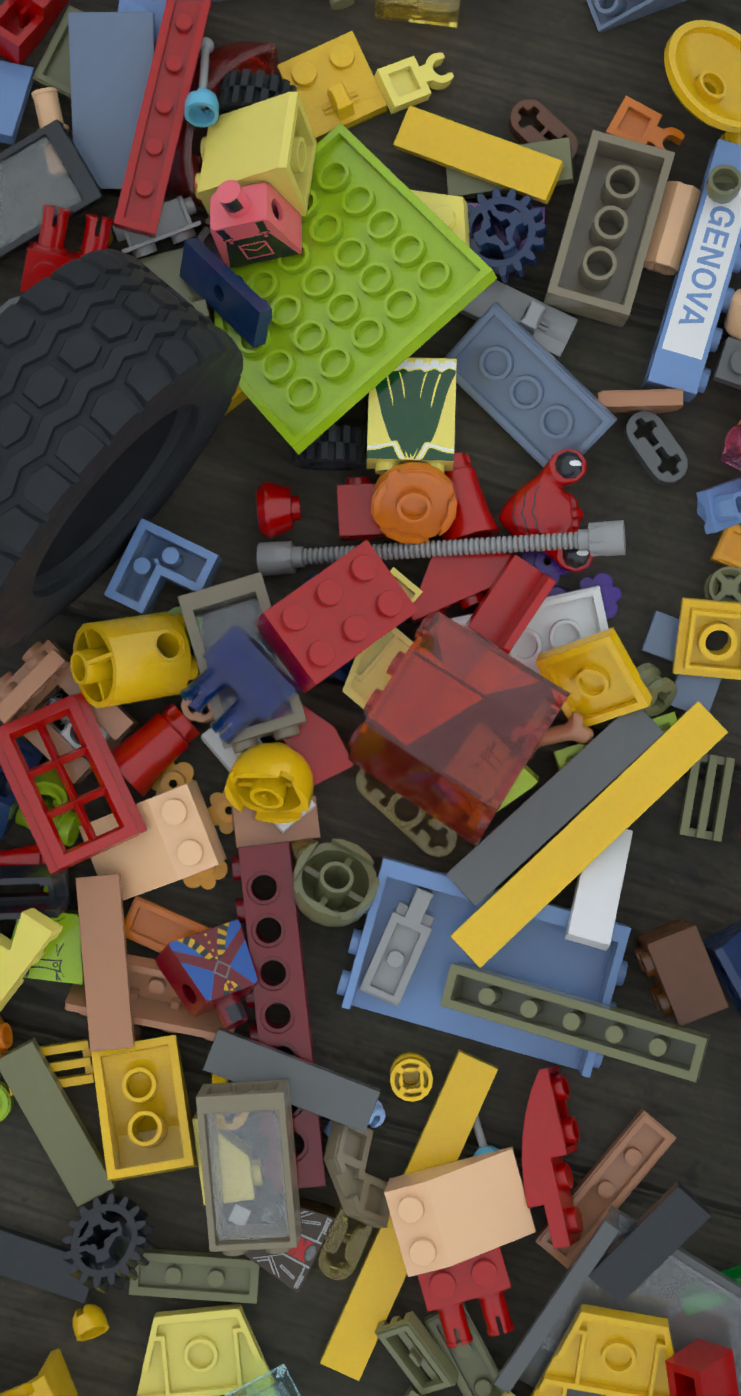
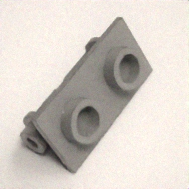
M180 195L178 198L164 203L156 238L115 228L114 225L113 229L118 242L127 240L129 245L128 248L121 251L126 254L132 252L133 257L140 258L158 251L155 243L171 237L174 245L197 236L194 228L201 226L202 223L200 220L194 223L191 221L189 215L197 213L191 196L183 199L182 195Z

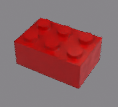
M365 540L263 612L253 624L305 694L416 613L418 609L370 543Z

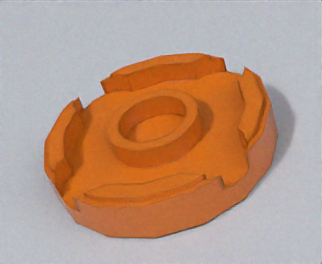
M407 462L394 466L379 477L372 489L371 514L373 519L388 538L403 544L429 542V538L435 537L437 534L441 536L445 533L456 517L457 495L452 481L442 470L427 463Z

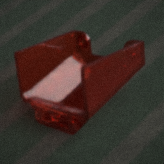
M437 611L433 618L429 615L424 618L414 637H416V640L410 646L407 653L399 651L394 657L386 672L392 677L385 689L381 691L377 688L367 701L364 711L369 713L363 725H360L352 735L347 745L351 748L347 759L469 842L477 845L483 839L488 825L558 712L573 693L512 655L507 654L450 617Z

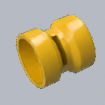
M407 1052L399 1055L393 1061L390 1069V1083L397 1097L404 1101L414 1102L428 1095L432 1088L433 1076L430 1064L424 1056L414 1052Z

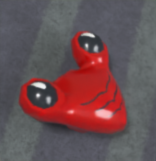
M566 448L554 453L543 470L515 492L502 507L498 520L503 527L513 536L516 535L517 537L519 535L523 537L528 535L530 537L531 534L534 537L536 534L540 536L545 534L546 536L547 533H550L552 536V533L556 535L561 533L563 535L564 532L567 534L569 532L573 534L578 532L584 512L579 507L575 496L572 493L566 492L564 486L577 483L586 474L587 460L577 450ZM568 547L567 550L564 548L562 550L558 548L553 550L551 548L550 551L547 549L542 551L540 549L541 552L552 558L563 570L574 573L589 568L595 557L591 556L590 551H579L575 547L573 549Z

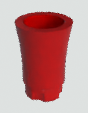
M454 453L453 470L444 471V474L452 481L457 495L456 517L449 529L442 534V540L448 541L451 539L453 542L454 539H457V541L462 539L464 541L465 538L468 540L470 538L474 540L479 538L480 540L481 537L485 539L486 537L491 538L497 535L500 530L488 508L476 470L471 466L468 453Z
M172 703L161 715L157 713L144 726L126 740L110 749L121 774L145 797L157 779L189 747L187 743L198 736L200 732Z

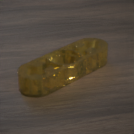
M370 762L359 770L356 777L359 792L427 854L441 857L449 854L454 849L457 842V833L453 825L448 823L388 766L380 762ZM368 770L373 773L379 770L384 771L386 775L383 778V782L391 790L395 782L402 786L403 789L390 798L387 807H384L379 802L380 799L385 797L379 789L375 788L369 792L364 787L368 782L366 777H364ZM402 797H411L418 803V815L411 821H402L394 813V805ZM426 811H429L434 816L427 821L434 829L439 830L444 826L448 830L445 838L449 842L444 848L438 844L433 848L428 846L427 843L430 840V836L422 828L418 835H415L410 830L423 820Z

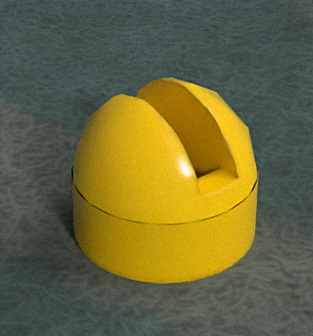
M86 1304L83 1309L79 1308L74 1313L72 1325L77 1341L94 1339L109 1329L105 1313L95 1304Z

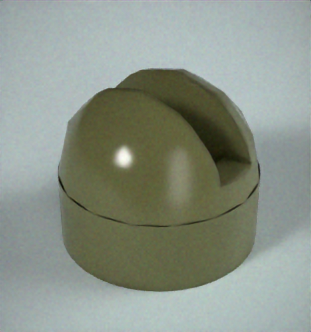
M719 165L713 168L706 182L708 197L713 202L719 204L730 203L737 197L741 189V173L730 165Z

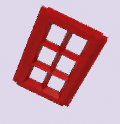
M81 692L0 726V765L51 875L147 831L90 706ZM68 716L81 747L59 756L45 725ZM38 729L51 760L29 770L15 738ZM86 755L100 787L78 796L64 764ZM56 768L70 800L48 810L34 781V777ZM104 795L118 823V827L96 836L82 805ZM75 809L88 837V841L66 850L52 818Z

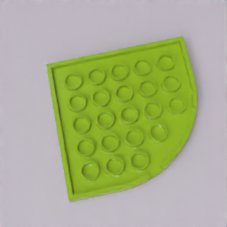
M340 123L319 141L316 146L307 215L302 216V253L230 268L236 275L241 276L244 282L260 298L266 300L272 308V321L269 324L265 344L253 348L215 310L214 322L215 326L220 327L233 338L242 353L243 371L240 374L241 379L238 386L299 455L490 286L497 277L494 271Z

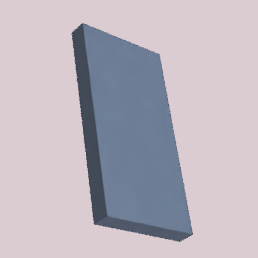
M68 12L73 142L101 189H122L156 47L155 13Z
M494 302L445 357L447 359H457L456 383L543 468L554 453L566 448L580 451L584 455L618 420L498 302Z

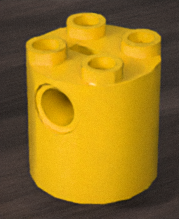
M167 612L83 624L76 633L73 654L70 659V668L73 679L79 685L81 693L88 703L96 708H104L181 694L187 687L188 681L195 679L198 675V663L190 652L184 617L181 614L171 615Z

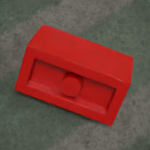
M512 553L466 625L509 654L555 585L556 580Z

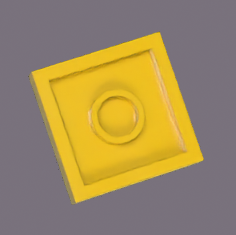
M353 31L277 65L281 80L287 79L290 81V85L296 86V91L299 93L317 143L340 123L349 129L387 111V103Z
M614 628L540 653L535 661L568 721L572 713L578 711L583 715L584 725L589 727L647 708L652 701L649 690L642 682L640 674Z

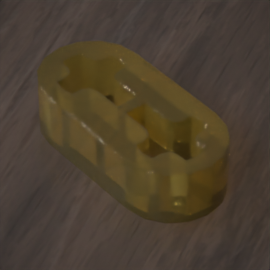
M342 1205L338 1208L334 1221L322 1243L318 1259L319 1267L323 1274L334 1280L345 1279L352 1274L373 1230V1227L368 1224L358 1223L352 1235L347 1234L349 1219L344 1216L345 1212ZM341 1242L347 1244L345 1259L349 1262L347 1264L340 1262L337 1268L330 1265L331 1257L327 1253L335 1254Z

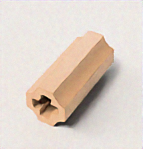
M679 181L667 182L643 266L649 271L663 275H676L701 191L695 186Z

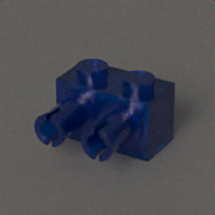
M234 625L203 655L207 660L206 664L208 667L185 689L181 690L180 695L185 701H191L201 691L189 704L195 711L200 713L203 710L202 708L225 686L232 687L237 692L236 696L238 699L218 719L210 724L215 733H221L232 722V725L219 736L225 743L230 745L256 718L263 721L271 720L302 689L243 626Z

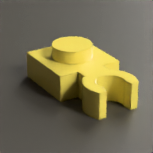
M443 53L430 55L422 66H419L415 56L377 69L374 78L391 114L409 108V105L414 106L427 101L432 94L430 88L442 90L450 85L454 78L452 72L446 75H438L433 69L442 64L445 58Z

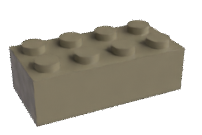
M592 131L543 301L544 304L561 311L623 328L630 316L675 152L600 131Z

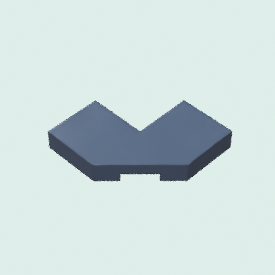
M655 611L640 651L673 663L679 619ZM676 674L674 683L677 685V694L670 706L686 712L699 701L710 712L721 678Z

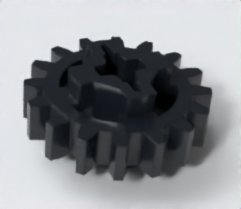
M109 1194L107 1202L99 1197L93 1198V1209L88 1210L81 1206L79 1208L82 1216L80 1221H69L68 1225L74 1229L72 1236L63 1237L62 1242L70 1246L71 1250L63 1254L62 1258L72 1265L68 1273L78 1279L79 1283L91 1290L95 1288L102 1293H107L110 1285L118 1290L124 1289V1278L126 1276L135 1281L138 1279V1274L135 1270L138 1264L148 1266L149 1261L143 1254L145 1250L153 1249L155 1246L153 1242L146 1239V1236L154 1231V1226L145 1221L149 1214L128 1197L121 1199L115 1194ZM114 1217H124L127 1223L115 1221ZM94 1262L97 1265H101L102 1270L93 1269L89 1263Z

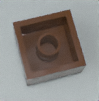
M679 918L635 936L639 946L633 949L635 959L641 972H645L648 978H652L654 987L648 989L657 1012H661L665 1019L669 1017L678 1026H683L729 1007L695 924Z

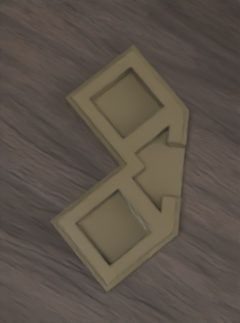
M332 1120L324 1162L345 1215L375 1228H387L390 1211L384 1191L388 1182L365 1173L373 1130L367 1128L364 1133Z

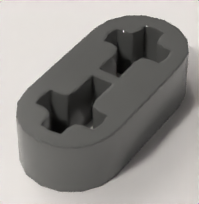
M650 411L635 413L627 421L624 428V439L648 475L656 483L672 485L678 482L685 475L688 468V459L663 421L655 413ZM639 421L643 426L649 423L652 425L653 430L649 435L655 444L654 447L651 446L645 437L637 439L634 436V432L638 428L636 422ZM658 449L665 459L668 460L672 457L676 459L677 464L673 468L676 473L675 475H672L669 471L662 474L658 470L662 463L661 458L656 453Z

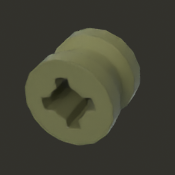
M728 566L722 567L710 574L704 582V598L706 600L741 603V569Z
M645 663L636 669L652 696L649 707L643 710L648 716L653 717L664 712L671 705L677 694V685L670 678H662L660 670L654 664Z

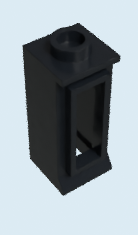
M46 864L0 866V885L40 884V886L48 885L49 891L0 894V920L20 919L21 913L30 908H35L49 918H58L73 902L68 869L51 875Z

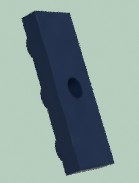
M197 237L185 240L179 276L202 299H205L253 348L264 345L269 324L272 321V308L269 303L260 298L244 282L241 276L236 275L220 260L215 252H212Z

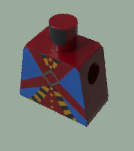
M238 919L168 943L155 959L158 968L190 1015L197 1017L216 1010L225 1030L235 1028L249 1019L240 1000L245 998L257 985V976Z

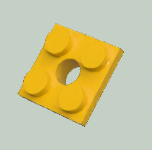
M682 597L672 669L673 674L741 680V603ZM716 630L727 632L728 641L722 649L712 651L706 648V639L711 632Z

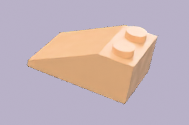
M196 780L137 803V809L147 831L91 857L97 876L121 875L123 900L219 865L227 859ZM113 813L90 822L96 836L118 827ZM79 826L78 828L84 842L88 841L83 827Z
M513 1147L389 1178L384 1191L408 1277L451 1267L536 1232L531 1210L527 1207L524 1185Z

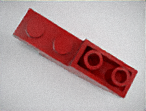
M558 1065L538 1071L531 1089L522 1135V1170L527 1207L544 1205L554 1249L573 1245L581 1240L580 1233L583 1232L582 1215L578 1206H573L570 1189L573 1188L572 1171L569 1164L564 1163L562 1157L578 1150L576 1142L580 1141V1132L575 1117H570L566 1101V1099L570 1098L569 1083L565 1074H560Z

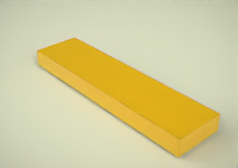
M410 105L393 144L397 150L509 191L511 188L516 189L517 194L522 196L528 195L531 199L547 205L564 167L562 160Z

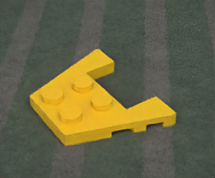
M581 1303L530 1396H566L567 1389L606 1396H670L665 1360L674 1355L675 1352L668 1318Z

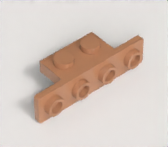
M127 954L133 1025L137 1024L162 1029L168 1033H182L214 1041L220 1027L224 1028L216 1010L197 1017L190 1015L158 968L155 959ZM72 984L65 1001V1010L87 1016L85 984ZM236 1027L230 1029L229 1031H232V1032L235 1033Z

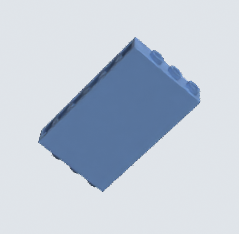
M383 856L378 873L379 886L372 906L365 912L367 916L363 930L354 928L348 953L355 955L351 971L343 969L336 994L344 996L342 1008L350 1010L352 1005L577 1069L582 1076L590 1078L593 1067H600L604 1055L440 1006L451 963L461 961L477 966L450 935L482 906L498 888H495L478 905L473 906L445 873ZM417 886H421L433 891V897L426 910L427 914L434 916L431 925L432 931L401 1002L397 1007L359 990V987L393 910H396L399 901L409 905ZM548 903L482 966L485 969L616 1007V1002L611 1000L615 985L622 986L627 973L628 962L624 961L623 957L631 928L625 924L615 922L611 943L607 951L566 940L565 935L571 909Z

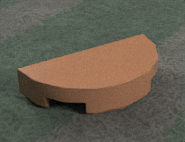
M684 390L598 392V400L610 412L635 414L640 411H650L658 414L681 409L683 407Z

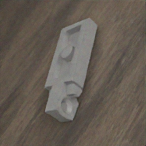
M417 886L409 905L399 901L396 910H393L359 990L397 1007L399 1006L432 931L431 925L434 916L427 914L426 910L433 897V891Z

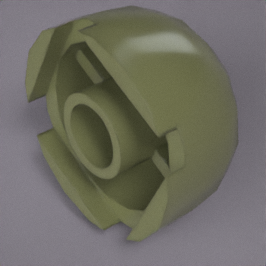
M332 839L331 843H322L318 845V842L311 844L299 856L292 875L293 898L299 910L311 921L326 927H344L358 921L372 906L379 886V877L376 876V871L373 868L374 861L371 856L359 845L343 839Z

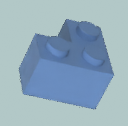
M141 518L104 595L142 615L151 614L167 580L191 592L211 586L223 560L219 555Z

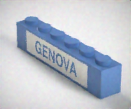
M718 139L709 157L700 188L699 201L679 269L674 276L642 385L644 390H684L683 401L688 403L697 395V392L704 393L711 373V369L705 367L709 352L715 353L720 343L723 329L716 326L720 313L728 312L730 301L734 294V289L728 287L732 272L738 274L741 269V189L737 197L726 204L713 202L708 197L706 190L709 173L716 166L730 165L741 173V145Z

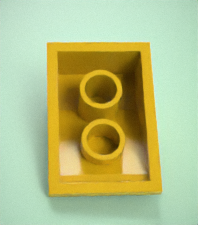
M177 1035L135 1041V1046L130 1048L92 1051L107 1180L119 1181L198 1167L192 1114Z

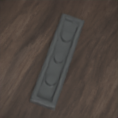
M221 1027L217 1031L203 1068L204 1071L233 1082L289 1079L292 1105L364 1133L381 1091L379 1088Z

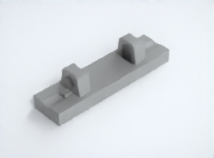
M497 280L459 312L478 321L494 302H498L557 360H559L578 319Z

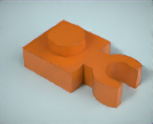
M627 95L606 130L607 134L664 150L666 149L663 147V142L672 141L680 146L685 137L677 128H660L658 124L663 115Z

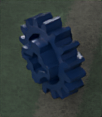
M498 188L493 189L492 199L489 200L481 193L478 194L479 205L476 208L468 205L470 248L495 274H500L503 283H508L509 273L513 271L520 278L524 277L522 266L527 263L530 266L536 267L538 262L534 252H545L546 250L544 241L540 239L548 235L545 223H540L543 219L541 209L539 207L532 209L533 203L528 195L518 201L516 189L512 188L507 197H502ZM482 222L480 230L475 232L478 225ZM493 226H497L499 231L503 232L508 246L504 245L502 239L499 240ZM527 238L522 249L518 251L521 241ZM493 257L501 260H492L490 258Z

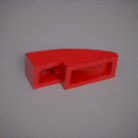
M5 0L0 6V55L11 63L22 65L52 27L69 0Z

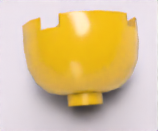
M269 742L253 745L237 756L228 775L224 790L226 799L238 811L243 812L245 806L250 810L256 811L255 819L282 824L295 822L300 819L303 811L308 812L313 796L314 782L310 765L302 755L284 743Z

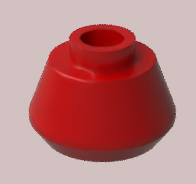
M265 481L257 487L256 502L260 533L268 539H273L294 529V521H301L300 496H292L291 488Z

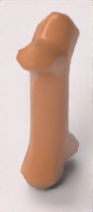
M574 711L570 720L563 725L537 731L519 726L513 731L511 738L513 742L521 745L523 756L531 760L535 751L543 746L564 741H576L587 745L591 742L594 732L584 725L583 715L578 711Z

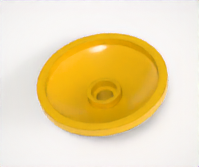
M694 20L683 24L670 37L664 52L665 70L674 94L694 117L706 125L722 131L741 133V34L730 27L709 20Z

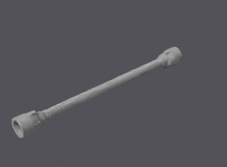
M624 520L588 523V529H578V532H574V534L572 532L568 534L564 532L563 535L561 533L557 535L552 533V536L550 533H547L546 536L545 534H541V536L536 534L535 537L531 534L530 537L528 535H524V537L522 535H519V537L514 535L513 538L512 536H508V538L503 536L502 539L498 536L497 539L495 537L491 539L489 537H486V539L481 537L480 540L479 538H475V540L473 538L469 540L465 538L464 541L462 539L458 541L454 539L453 542L449 539L448 541L442 540V542L440 540H437V542L432 540L431 542L421 544L399 543L398 545V543H389L387 545L384 543L383 546L382 544L372 545L381 560H388V558L390 560H393V558L398 560L399 558L404 559V557L406 559H414L415 556L416 558H420V556L422 558L426 556L430 558L431 555L432 557H441L442 555L444 557H447V555L451 557L453 554L454 556H458V554L460 556H463V554L468 556L469 553L470 555H474V553L479 555L480 552L482 555L485 553L490 554L491 552L493 554H496V552L501 554L502 551L503 553H507V551L512 553L513 550L515 553L518 550L520 552L524 550L525 552H529V550L534 552L535 549L536 551H540V549L542 551L546 549L550 551L551 548L553 550H557V548L559 550H562V548L567 550L568 547L569 549L575 547L579 551H590L591 556L626 555ZM292 541L260 542L257 546L258 571L261 572L262 576L295 574L297 568L305 567L308 564H319V562L320 564H324V562L326 564L334 563L353 550L355 546H341L340 548L336 546L335 549L334 547L307 549L304 546L296 547L292 545Z

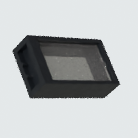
M58 119L0 153V262L27 247L30 242L39 240L44 211L43 204L56 205L53 223L57 224L60 207L71 210V215H69L70 221L106 200L105 195L65 126Z

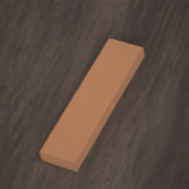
M110 874L76 878L90 1052L134 1047L135 1036L121 875Z
M641 1108L571 1192L573 1206H578L583 1219V1232L580 1233L581 1240L571 1246L554 1249L547 1221L534 1237L535 1242L568 1269L577 1259L604 1217H606L611 1205L617 1209L621 1206L675 1141V1135Z

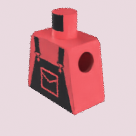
M228 180L223 182L218 187L216 193L210 197L211 234L223 262L229 268L302 253V216L269 183L261 182L241 187L238 182Z

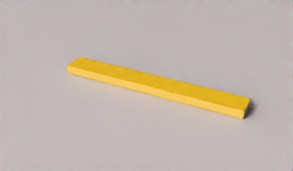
M699 701L696 702L461 924L450 937L481 968L728 733L727 730Z
M460 1049L458 1050L403 1175L458 1160L498 1071L496 1065ZM390 1214L387 1228H379L320 1360V1364L357 1381L360 1380L378 1340L375 1334L377 1325L380 1321L387 1320L407 1275Z

